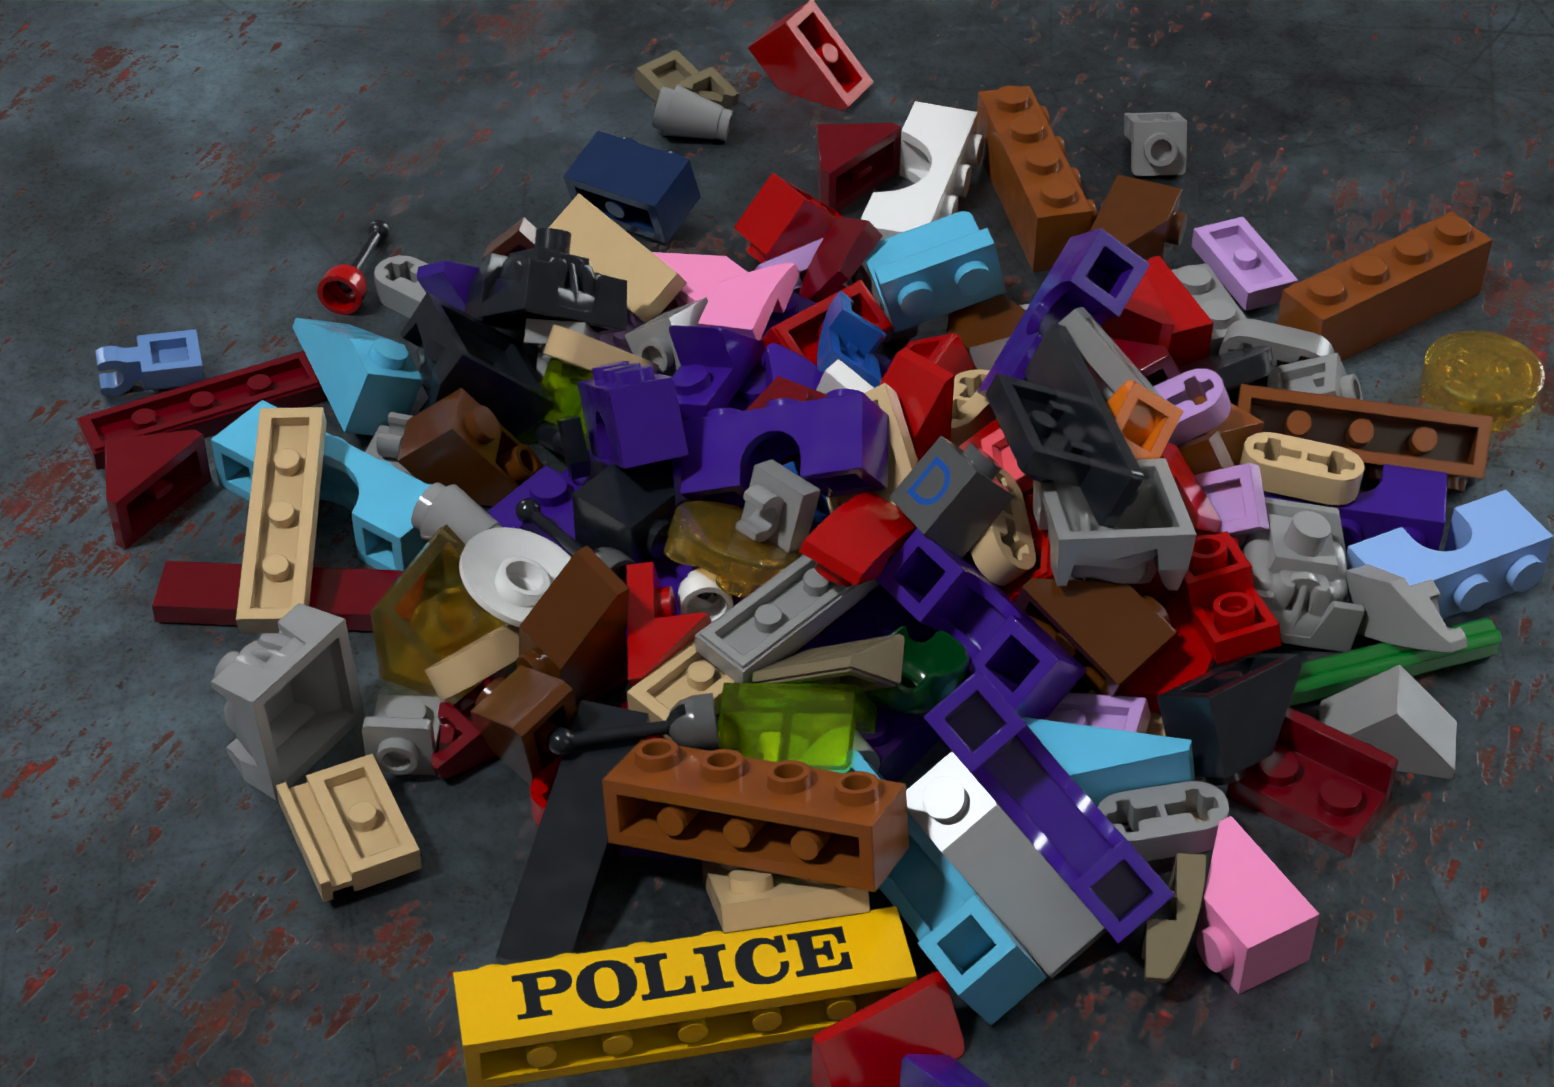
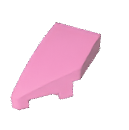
M796 263L777 264L720 282L710 297L698 325L703 327H719L761 340L772 312L784 313L800 275Z

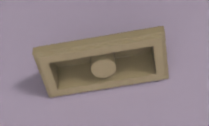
M895 634L808 649L753 672L752 682L756 683L758 687L801 701L895 687L896 684H901L904 636Z

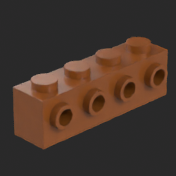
M1008 85L997 90L978 92L976 134L984 135L982 163L1032 272L1051 270L1070 237L1091 230L1097 217L1095 204L1092 199H1086L1081 189L1079 172L1076 167H1070L1066 159L1063 140L1060 136L1054 135L1050 127L1048 110L1046 106L1039 105L1030 86Z
M1451 211L1284 289L1279 303L1280 309L1277 324L1323 336L1331 343L1335 353L1338 352L1341 361L1479 295L1493 239ZM1300 356V357H1301V361H1302V360L1310 359V358H1307V357H1302V356Z
M1247 384L1240 385L1236 406L1263 421L1262 432L1279 433L1349 449L1359 455L1364 462L1366 469L1365 479L1380 482L1383 464L1446 472L1447 491L1465 492L1466 482L1477 483L1485 477L1493 420L1491 416Z
M655 738L641 740L602 779L608 843L872 892L877 891L909 849L906 784L881 780L868 772L839 773L810 768L808 764L797 760L774 762L744 757L740 752L731 749L708 751L678 746L676 742L669 739Z

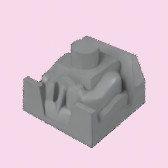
M1166 458L1136 459L1144 475L1140 491L1136 500L1125 509L1113 529L1098 525L1080 487L1054 480L1050 483H1042L1033 479V514L1038 529L1048 530L1051 569L1057 586H1067L1070 575L1083 578L1084 581L1128 584L1150 583L1158 571L1162 583L1169 591L1179 589L1189 568L1197 534Z
M1264 497L1270 529L1235 537L1238 538L1240 550L1252 565L1255 590L1280 624L1281 643L1341 652L1350 651L1365 611L1363 605L1349 603L1346 579V549L1339 509Z
M298 603L277 622L279 633H263L258 641L249 643L240 653L237 651L227 653L218 663L214 679L211 680L212 689L226 699L223 709L225 724L229 731L237 737L226 747L229 757L244 781L274 800H278L276 785L286 782L288 788H290L365 717L346 620Z

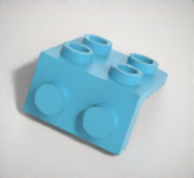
M967 211L957 212L880 240L865 259L887 316L894 326L893 330L895 333L1006 293L995 243L988 228L979 230L973 215Z

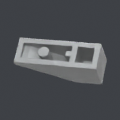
M952 751L906 790L907 811L1052 979L1107 932L1105 927Z

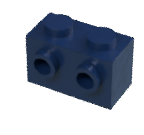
M601 131L596 132L563 175L571 201L579 193L624 230L666 244L701 198L690 159L684 158L676 152L661 151L639 144L631 138H620Z

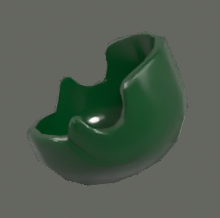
M900 626L889 635L900 634L904 636L905 640L901 684H896L895 687L864 692L871 701L886 711L910 718H923L963 683L970 659L966 647L948 632L940 630L928 641L917 642L910 638L906 626Z

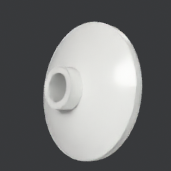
M499 527L484 530L467 542L460 556L459 571L466 590L484 610L508 624L519 627L571 559V556L554 542L536 533L517 528Z

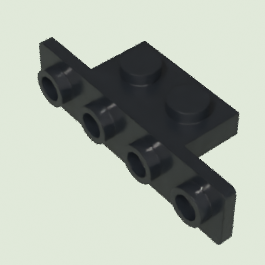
M1052 323L1025 370L1027 381L997 373L985 395L1021 472L1038 482L1050 483L1054 480L1080 487L1098 525L1113 529L1125 509L1136 500L1144 475L1066 326Z

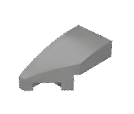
M1369 564L1346 570L1349 603L1363 605L1365 611L1357 634L1385 643L1430 651L1454 652L1468 647L1467 637L1461 627L1451 629L1446 626L1441 618L1438 597L1441 593L1432 579L1409 586L1405 578Z

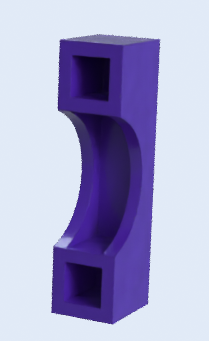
M979 669L924 716V719L1026 835L1118 944L1175 895L1130 842L1069 776L1024 720Z

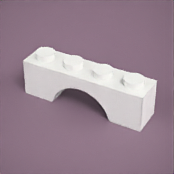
M914 102L901 131L899 175L915 184L894 191L873 192L861 217V220L870 221L883 235L880 240L957 213L958 197L965 198L968 193L971 180V166L978 167L982 158L984 135L976 134L978 112Z

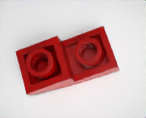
M867 490L849 499L826 517L805 538L799 552L817 562L815 570L827 580L845 587H850L852 584L858 586L880 577L890 555L902 547L917 527L897 506Z
M1228 531L1215 535L1196 537L1189 568L1178 591L1199 635L1215 662L1220 664L1281 646L1280 624L1255 590L1252 565Z

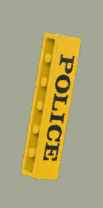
M897 906L873 909L870 912L726 933L723 931H710L693 937L653 943L636 942L620 948L580 954L563 953L547 959L507 965L489 964L478 969L453 972L468 1087H501L808 1039L821 1030L917 980Z

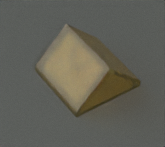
M447 524L437 530L371 610L379 677L431 697H438L424 671L425 669L487 633L507 624L484 610L466 590L459 571L460 556L465 544ZM482 681L447 698L446 702L454 705Z

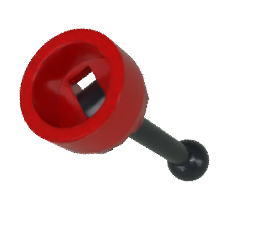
M377 219L369 224V237L351 265L340 264L334 266L321 279L317 287V295L322 305L329 311L340 315H349L360 307L367 292V280L361 270L378 242L386 240L390 234V227L384 220Z

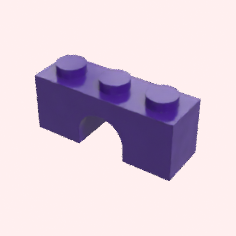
M1102 228L1070 237L977 392L987 399L985 393L997 373L1027 381L1025 370L1050 325L1061 322L1075 308L1084 307L1099 325L1110 318L1119 317L1150 264Z
M621 361L593 367L594 379L577 382L593 456L600 459L612 458L614 465L626 469L689 455L674 377L654 373L652 365L641 366L640 363L629 364V361Z
M836 389L828 392L826 398L801 402L790 398H780L767 402L765 408L746 411L734 408H717L710 410L707 413V417L683 420L689 455L681 457L680 494L709 515L743 510L746 501L743 499L744 492L749 488L754 466L771 459L780 463L788 456L797 453L801 455L800 477L819 488L820 492L827 498L858 494L867 490H887L889 415L861 391Z
M1383 464L1380 483L1376 488L1358 493L1354 501L1338 506L1264 491V497L1338 508L1346 554L1348 546L1400 527L1420 545L1439 551L1446 518L1447 473Z
M918 528L887 563L880 577L875 579L920 623L928 625L937 631L948 632L962 643L967 649L969 658L972 660L968 669L973 674L979 669L1019 715L1045 720L1087 672L1074 657L996 584L988 580L966 556L961 558L924 535Z

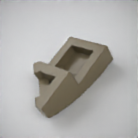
M677 49L636 68L634 83L655 102H657L663 86L675 89L678 84L724 108L733 107L738 104L740 93L712 66L699 72Z
M1177 853L1169 882V888L1175 894L1169 900V920L1146 919L1141 939L1140 955L1141 959H1145V982L1168 983L1179 970L1187 955L1201 907L1207 855Z

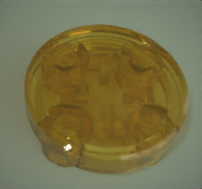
M1485 331L1455 332L1439 338L1427 349L1421 371L1419 395L1426 403L1441 406L1447 411L1493 417L1491 433L1498 432L1504 428L1506 420L1520 417L1536 406L1542 392L1545 372L1538 357L1516 340Z
M690 501L679 505L672 518L668 530V539L664 547V553L671 560L684 565L699 566L717 575L715 583L721 590L740 597L750 595L755 591L756 585L762 586L801 556L799 550L787 553L769 540L755 542L735 529L736 523L741 520L744 508L714 501Z

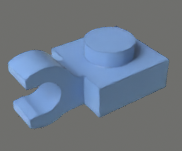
M196 329L138 335V347L121 348L118 346H105L95 350L98 370H117L113 373L99 374L102 395L116 396L130 390L133 384L139 380H143L144 391L176 389L204 380Z

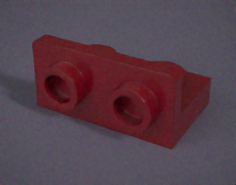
M1288 707L1273 754L1246 768L1247 776L1245 778L1228 784L1226 796L1352 857L1388 805L1398 760L1393 755L1369 743L1358 740L1307 714Z

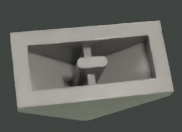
M1400 664L1321 701L1318 721L1393 755L1398 760L1396 771L1453 780L1456 761L1457 721Z

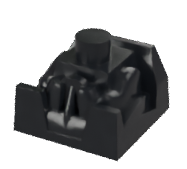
M540 228L536 230L535 247L532 249L510 253L509 257L495 253L487 254L470 283L465 313L489 326L525 333L526 318L585 322L600 335L627 330V280L601 275L598 272L595 273L592 266L589 265V258L570 254L572 236L570 232L553 228Z
M428 292L400 333L403 339L419 347L417 349V356L420 363V377L422 386L429 397L419 409V413L462 388L478 404L491 410L497 421L517 438L528 432L555 404L517 340Z

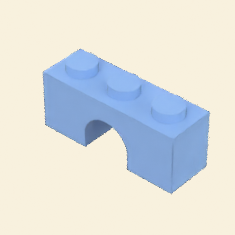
M1503 490L1454 508L1444 551L1432 550L1420 545L1400 527L1348 546L1346 554L1347 570L1369 564L1405 578L1409 586L1432 579L1441 593L1438 597L1439 613L1441 618L1445 619L1463 611H1474L1487 602L1514 592L1527 591L1536 584L1541 583L1554 536L1507 490Z

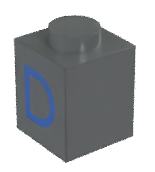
M940 436L889 498L924 535L963 558L1015 496L996 478L1002 467L985 451L974 443H970L965 450H962L943 436Z

